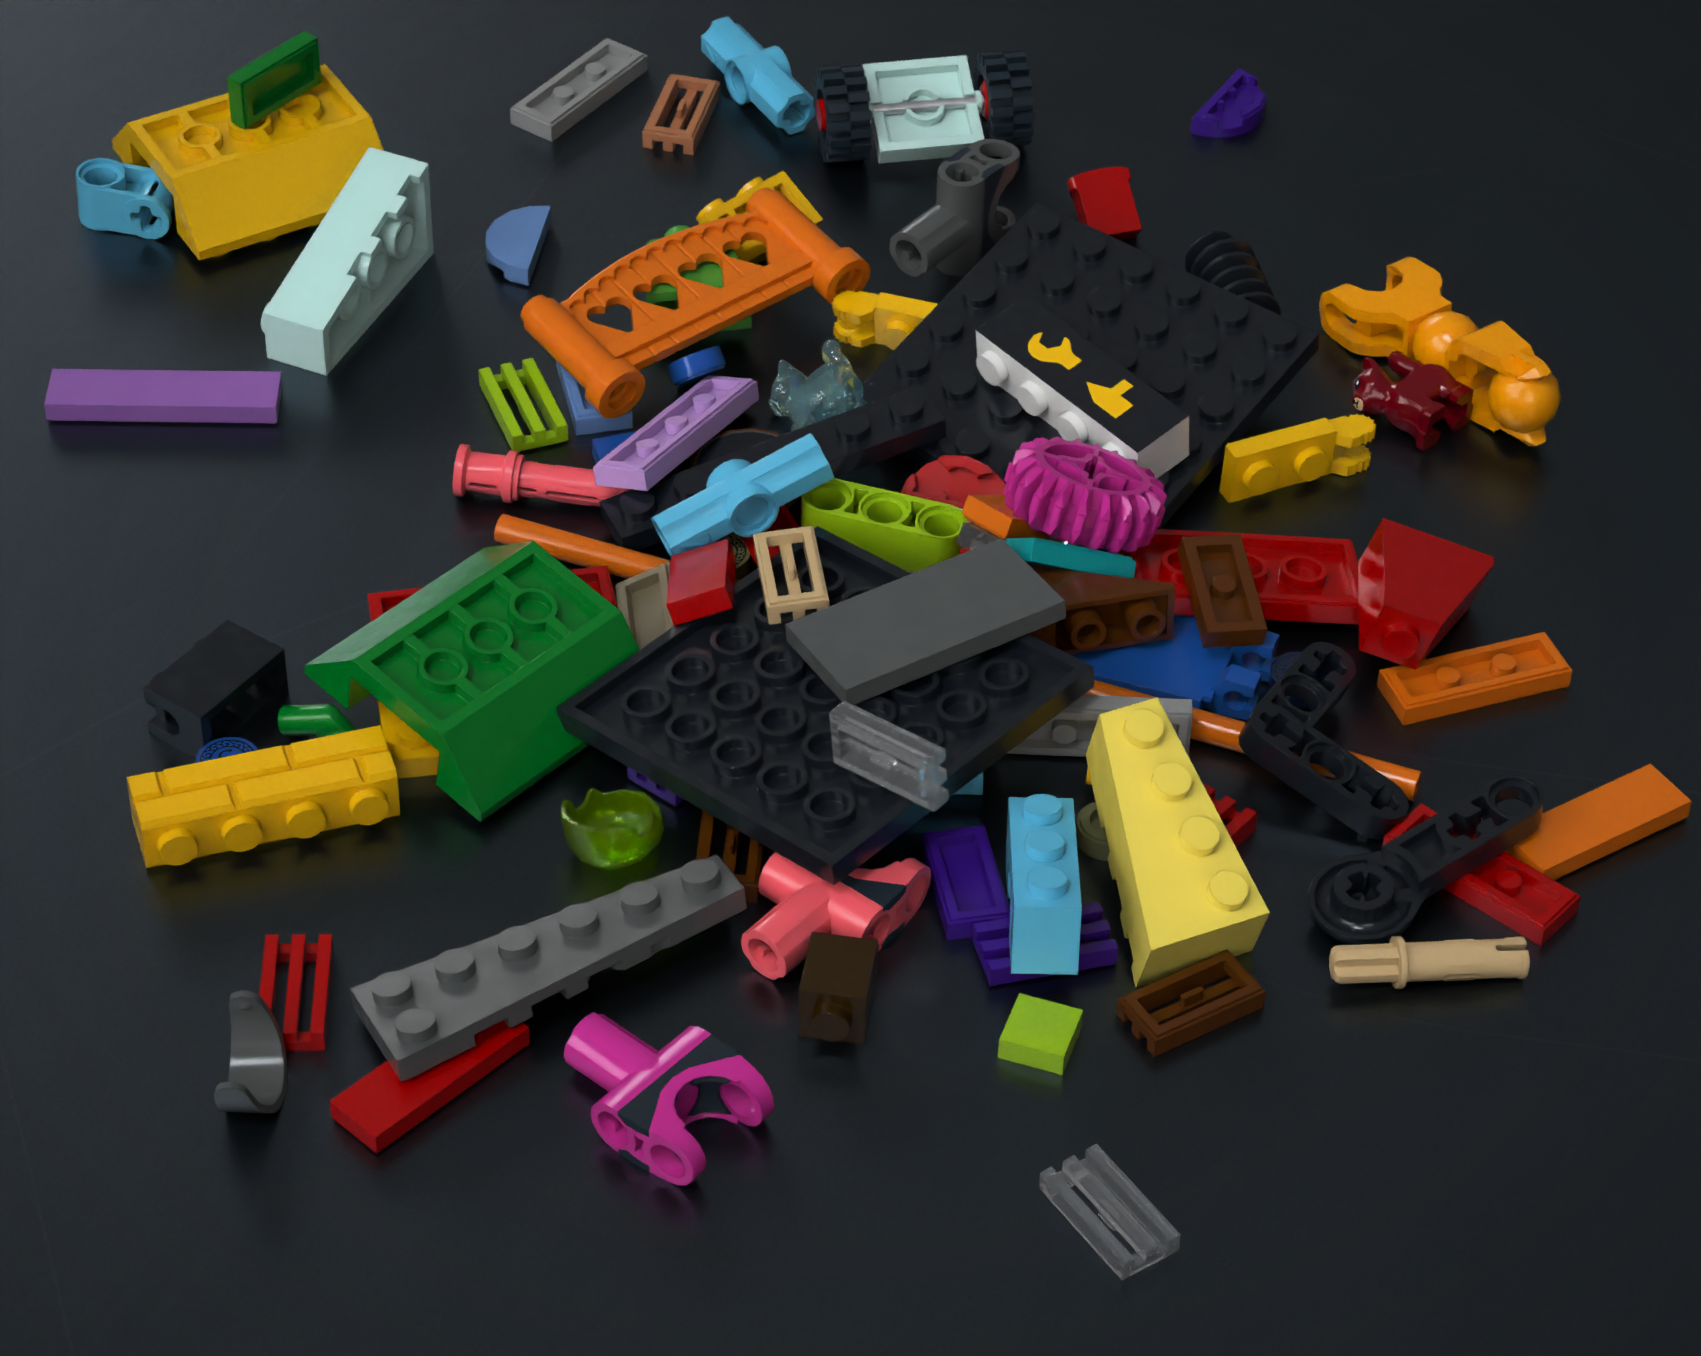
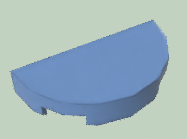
M527 206L511 210L495 219L487 229L485 242L486 260L491 266L494 265L503 270L504 278L508 281L529 285L551 224V206Z

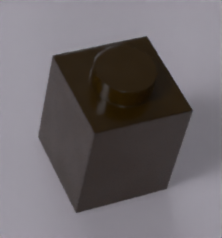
M812 932L799 987L798 1036L865 1045L877 987L878 940Z

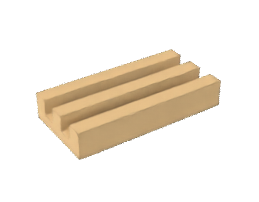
M813 526L753 534L756 561L769 625L781 623L780 613L792 612L794 621L806 616L805 610L816 609L819 611L830 606ZM803 542L812 592L801 593L791 544ZM779 546L788 595L778 596L768 547Z

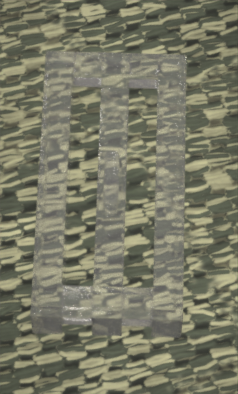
M846 701L841 702L829 712L835 764L933 812L949 800L948 789L941 786L948 780L947 769L939 766L946 760L944 748Z
M1098 1144L1085 1149V1158L1081 1161L1075 1155L1063 1160L1062 1170L1056 1172L1052 1167L1040 1172L1039 1189L1121 1280L1179 1251L1181 1234ZM1076 1185L1099 1210V1217L1112 1231H1118L1137 1253L1130 1254L1072 1190V1186Z

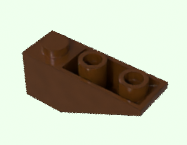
M1031 566L1065 600L1066 618L1029 633L1036 638L1070 655L1173 639L1175 588L1172 583Z

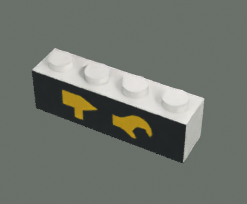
M1026 294L976 329V365L982 377L991 385H999L1015 397L1027 413L1032 416H1039L1058 430L1064 440L1073 441L1078 439L1082 443L1089 445L1098 443L1103 449L1118 451L1119 455L1127 459H1135L1139 467L1150 469L1157 479L1189 456V415Z

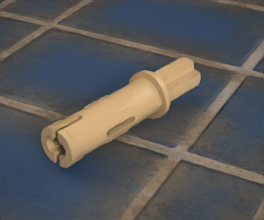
M1392 936L1390 942L1385 944L1334 946L1330 950L1329 970L1331 978L1339 984L1391 982L1395 989H1403L1407 982L1459 981L1486 978L1525 979L1529 972L1530 958L1529 951L1525 950L1527 943L1524 936L1505 937L1502 939H1453L1427 942H1405L1402 936Z

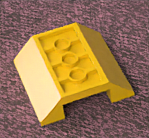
M326 64L320 65V84L246 129L231 122L229 94L226 93L128 122L112 139L113 150L123 163L151 168L172 194L177 233L199 261L210 257H219L229 251L261 241H270L280 235L302 228L320 225L368 148L372 147L383 150L372 117Z

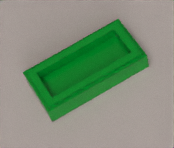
M303 31L227 76L231 122L246 129L320 84L321 70L318 37Z

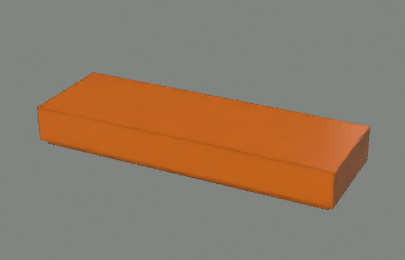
M1541 632L1425 659L1416 670L1403 665L1381 669L1378 674L1377 687L1404 726L1569 687L1573 670L1546 632Z
M1650 763L1542 813L1539 829L1504 852L1549 878L1556 880L1689 817L1692 801Z

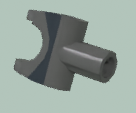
M983 139L959 150L942 162L937 172L936 205L901 229L890 239V254L900 270L907 275L918 277L936 266L942 273L951 276H965L1016 223L1014 213L1007 208L997 206L1001 194L1019 171L1020 151L1015 145L998 139ZM991 156H996V157H1002V158H1005V159H993V158H989V157H991Z

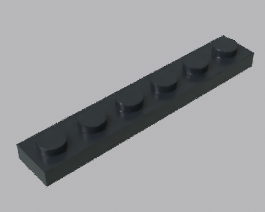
M917 385L664 477L648 491L631 489L599 501L601 518L618 546L637 551L662 542L651 518L706 489L708 477L723 462L732 459H743L753 464L811 433L818 442L830 464L834 478L946 437L945 419L921 385Z

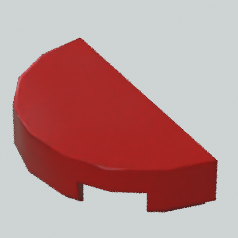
M944 455L939 457L938 460L925 464L917 473L910 475L900 493L950 504L963 509L968 494L1004 495L1006 483L990 466L969 456Z

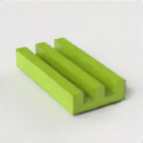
M533 358L523 359L522 369L515 370L511 362L500 364L501 373L493 375L490 367L478 369L479 385L511 450L521 452L568 441V424ZM523 385H527L549 431H546ZM502 389H509L531 435H523L501 391Z

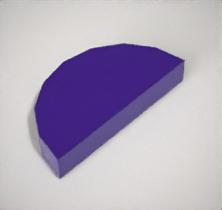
M1238 68L1191 118L1190 133L1209 138L1233 137L1248 133L1258 126L1265 115L1267 103L1266 94L1257 86L1258 79L1254 75Z

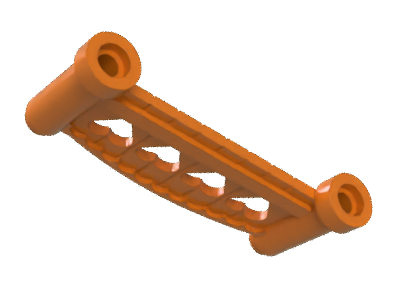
M765 187L759 189L750 197L746 206V214L706 222L651 242L599 272L565 301L558 303L554 298H547L545 295L534 296L523 306L520 317L524 322L525 330L586 389V400L604 418L613 419L630 411L642 397L646 381L640 370L812 285L815 291L830 305H832L836 293L839 294L841 293L840 291H846L847 289L849 291L854 289L855 292L862 291L870 277L871 269L869 263L850 247L841 248L781 192ZM757 240L765 246L767 265L761 266L729 257L724 252L729 249H740L745 241ZM702 262H714L721 267L723 287L717 288L685 279L679 274L687 270H696L698 264ZM667 283L676 289L678 309L672 310L640 301L634 295L640 292H651L654 285ZM613 305H622L631 312L632 331L628 333L597 324L588 318L595 314H605L606 310Z

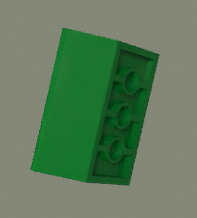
M528 541L484 547L307 663L304 674L347 710L371 694L440 751L436 785L481 822L589 745L565 731L557 715L556 708L640 649L622 612L536 542Z

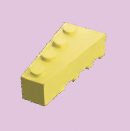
M1158 697L1100 714L1085 755L1100 825L1105 828L1110 852L1107 859L1112 880H1116L1122 905L1120 919L1124 937L1129 938L1133 957L1131 970L1135 988L1151 984L1227 949L1234 957L1253 951L1270 912Z

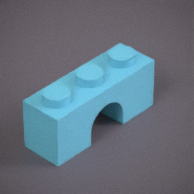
M1048 794L1008 797L1005 865L1007 898H1010L1009 946L1011 974L1078 975L1082 904L1073 798H1057Z

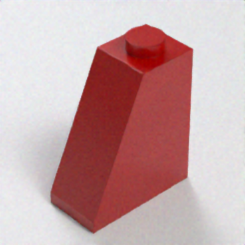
M1383 518L1358 562L1359 650L1416 670L1469 609L1495 564L1494 557Z

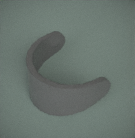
M246 990L236 991L231 994L229 999L231 1019L228 1082H222L215 1088L214 1099L219 1112L275 1113L285 1100L288 1084V1064L283 1037L275 1016L260 995Z

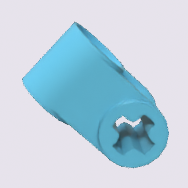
M109 158L90 159L78 166L76 170L78 213L80 222L85 227L96 231L108 230L131 234L145 239H158L168 232L172 222L171 213L175 211L174 199L151 168L120 163ZM159 183L157 189L152 191L154 184ZM154 216L157 217L155 223L151 225L152 218Z

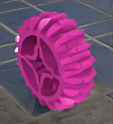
M1042 437L1034 439L1033 442L1022 443L1020 449L1016 450L1013 461L1009 462L1004 478L1006 482L1003 492L1006 497L1004 504L1014 511L1013 515L1029 522V527L1032 530L1043 531L1049 534L1050 539L1058 538L1068 542L1070 545L1085 546L1094 550L1104 549L1110 553H1118L1120 549L1126 552L1136 551L1137 548L1149 545L1157 528L1160 527L1165 513L1163 506L1167 495L1163 491V483L1155 478V474L1150 469L1139 467L1135 459H1127L1119 455L1118 451L1103 449L1098 443L1089 445L1082 443L1078 439L1066 441L1060 437H1053L1051 440Z

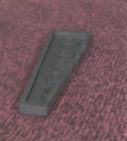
M717 854L705 859L693 860L673 871L645 881L630 883L621 890L585 903L567 906L558 913L522 926L507 928L495 936L462 948L444 951L437 957L399 971L381 974L374 980L350 988L354 1009L402 1082L476 1046L474 1034L502 1020L511 1028L533 1017L532 1005L556 993H561L569 999L589 989L588 981L592 975L608 967L616 970H626L652 957L659 950L672 947L747 909L745 889Z

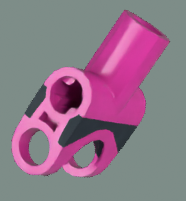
M594 1012L583 1018L576 1025L565 1045V1062L608 1091L604 1097L591 1107L590 1111L592 1123L601 1138L611 1148L638 1167L675 1185L690 1184L705 1171L707 1165L705 1154L700 1144L685 1129L686 1125L698 1119L713 1117L723 1118L735 1124L741 1122L747 1126L756 1127L774 1111L775 1105L771 1090L756 1068L731 1046L698 1026H689L660 1051H657L604 1014H596Z

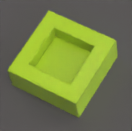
M1019 993L999 1038L998 1058L1063 1075L1082 1029L1083 1010Z

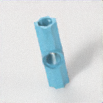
M729 17L712 21L707 32L701 35V51L724 73L728 91L734 101L739 105L752 102L777 128H782L788 135L805 130L810 119L816 116L813 97L792 77L789 61L782 49L778 46L764 49L740 24H735Z
M809 433L753 464L743 459H732L723 462L708 477L706 489L653 516L651 521L670 557L711 544L732 532L741 537H753V534L765 532L772 526L777 519L779 507L833 479L834 475L818 442Z

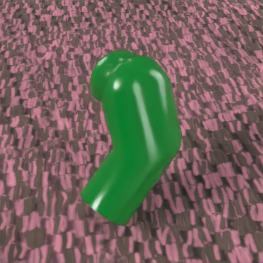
M333 704L284 705L278 713L279 730L284 736L315 735L319 738L357 730L337 706Z

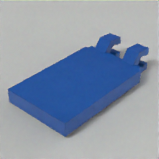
M1174 615L1173 639L1073 654L1072 656L1094 667V680L1158 698L1192 699V707L1201 710L1207 708L1215 714L1247 720L1254 707L1260 702V696H1257L1256 693L1261 681L1269 682L1270 667L1277 658L1273 657L1279 644V634L1267 631L1263 645L1203 648L1195 616Z

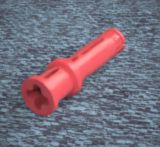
M462 443L457 450L452 482L454 496L463 497L466 492L501 496L504 503L511 504L514 501H519L520 497L600 507L599 501L631 490L596 486L593 469L525 460V455H521L519 451L510 450L507 455L472 451L469 444Z

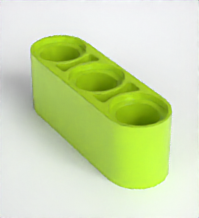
M836 478L801 495V527L813 526L816 528L818 526L911 574L959 555L961 548H966L968 545L969 520L964 518L965 516L961 514L962 510L950 504Z

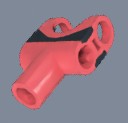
M775 852L761 872L758 888L761 895L777 905L742 934L741 946L743 953L755 970L763 976L775 980L783 978L806 958L812 932L878 940V951H880L901 932L922 905L930 886L931 869L915 858H907L901 863L895 861L887 867L877 869L856 868L836 885H832Z

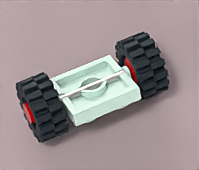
M1022 49L978 53L974 61L976 67L973 69L974 84L972 83L966 55L863 64V66L860 63L817 67L814 73L815 82H813L815 94L813 105L816 111L814 118L818 129L817 140L820 142L819 150L821 155H823V161L833 163L868 159L872 149L870 139L872 133L879 164L951 157L959 150L983 139L1003 140L1015 146L1030 144L1032 141L1031 136H1033L1034 132L1032 123H1035V114L1032 111L1034 96L1031 94V88L1033 83L1032 77H1029L1030 67L1029 63L1026 62L1025 53L1022 52Z

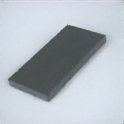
M1000 538L786 623V639L846 707H850L1066 618L1065 600Z

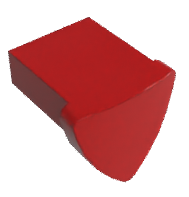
M1128 167L1095 169L1080 173L1067 181L1069 194L1074 201L1079 222L1118 240L1136 237L1142 230L1129 184L1132 176Z

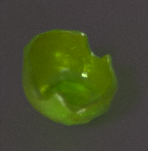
M591 788L588 790L586 798L580 807L574 808L572 801L565 799L561 804V822L566 843L570 850L585 864L605 871L628 867L642 860L660 842L664 830L660 807L645 792L620 789L601 793L599 790Z

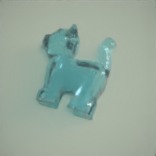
M835 340L824 342L821 356L825 364L811 373L809 377L783 359L778 362V375L772 384L771 397L768 403L771 410L777 416H789L793 423L791 431L868 404L863 399V384L854 373L847 357L841 353L840 344Z

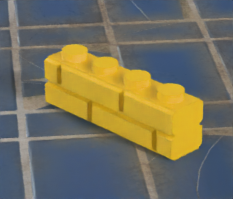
M381 725L295 742L287 746L280 745L168 768L160 772H149L127 777L133 824L146 869L167 864L172 866L183 865L192 859L229 851L245 852L255 848L257 845L295 837L300 839L311 838L320 832L357 824L373 825L385 818L400 815L397 771L391 753L388 750Z

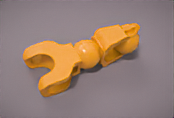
M1406 257L1386 266L1387 281L1385 291H1366L1345 283L1321 294L1319 312L1322 328L1329 337L1348 351L1372 357H1389L1392 352L1400 351L1405 356L1420 361L1423 364L1440 365L1456 381L1474 390L1471 421L1493 432L1501 429L1528 446H1538L1546 442L1544 426L1555 417L1561 401L1558 380L1551 373L1552 371L1549 366L1534 354L1531 345L1505 322L1497 321L1479 329L1469 316L1452 311V303L1441 296L1442 277L1437 270L1416 258ZM1344 313H1345L1347 316H1349L1350 318L1356 320V324H1355V323H1352V322L1344 315Z

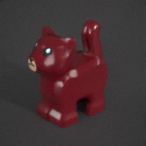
M1394 351L1388 357L1389 367L1394 373L1404 379L1393 382L1374 359L1370 357L1363 359L1362 373L1353 381L1352 405L1365 416L1385 415L1395 427L1412 435L1415 438L1416 447L1421 451H1425L1437 443L1441 433L1433 427V424L1440 419L1445 420L1448 428L1453 432L1470 421L1474 390L1456 381L1444 367L1436 364H1423L1420 361L1405 356L1403 352Z

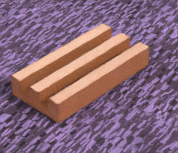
M670 74L642 131V147L653 149L656 141L663 142V151L673 152L676 145L680 144L683 145V154L694 155L719 101L720 82ZM680 88L687 89L684 98L681 99L677 107L676 115L670 127H663L680 92ZM701 91L703 92L702 97L695 109V112L689 122L687 129L684 130V127L691 115V112L697 102V99Z

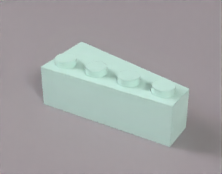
M368 148L262 313L261 330L265 333L267 358L327 376L432 256L434 250L428 163L376 148Z

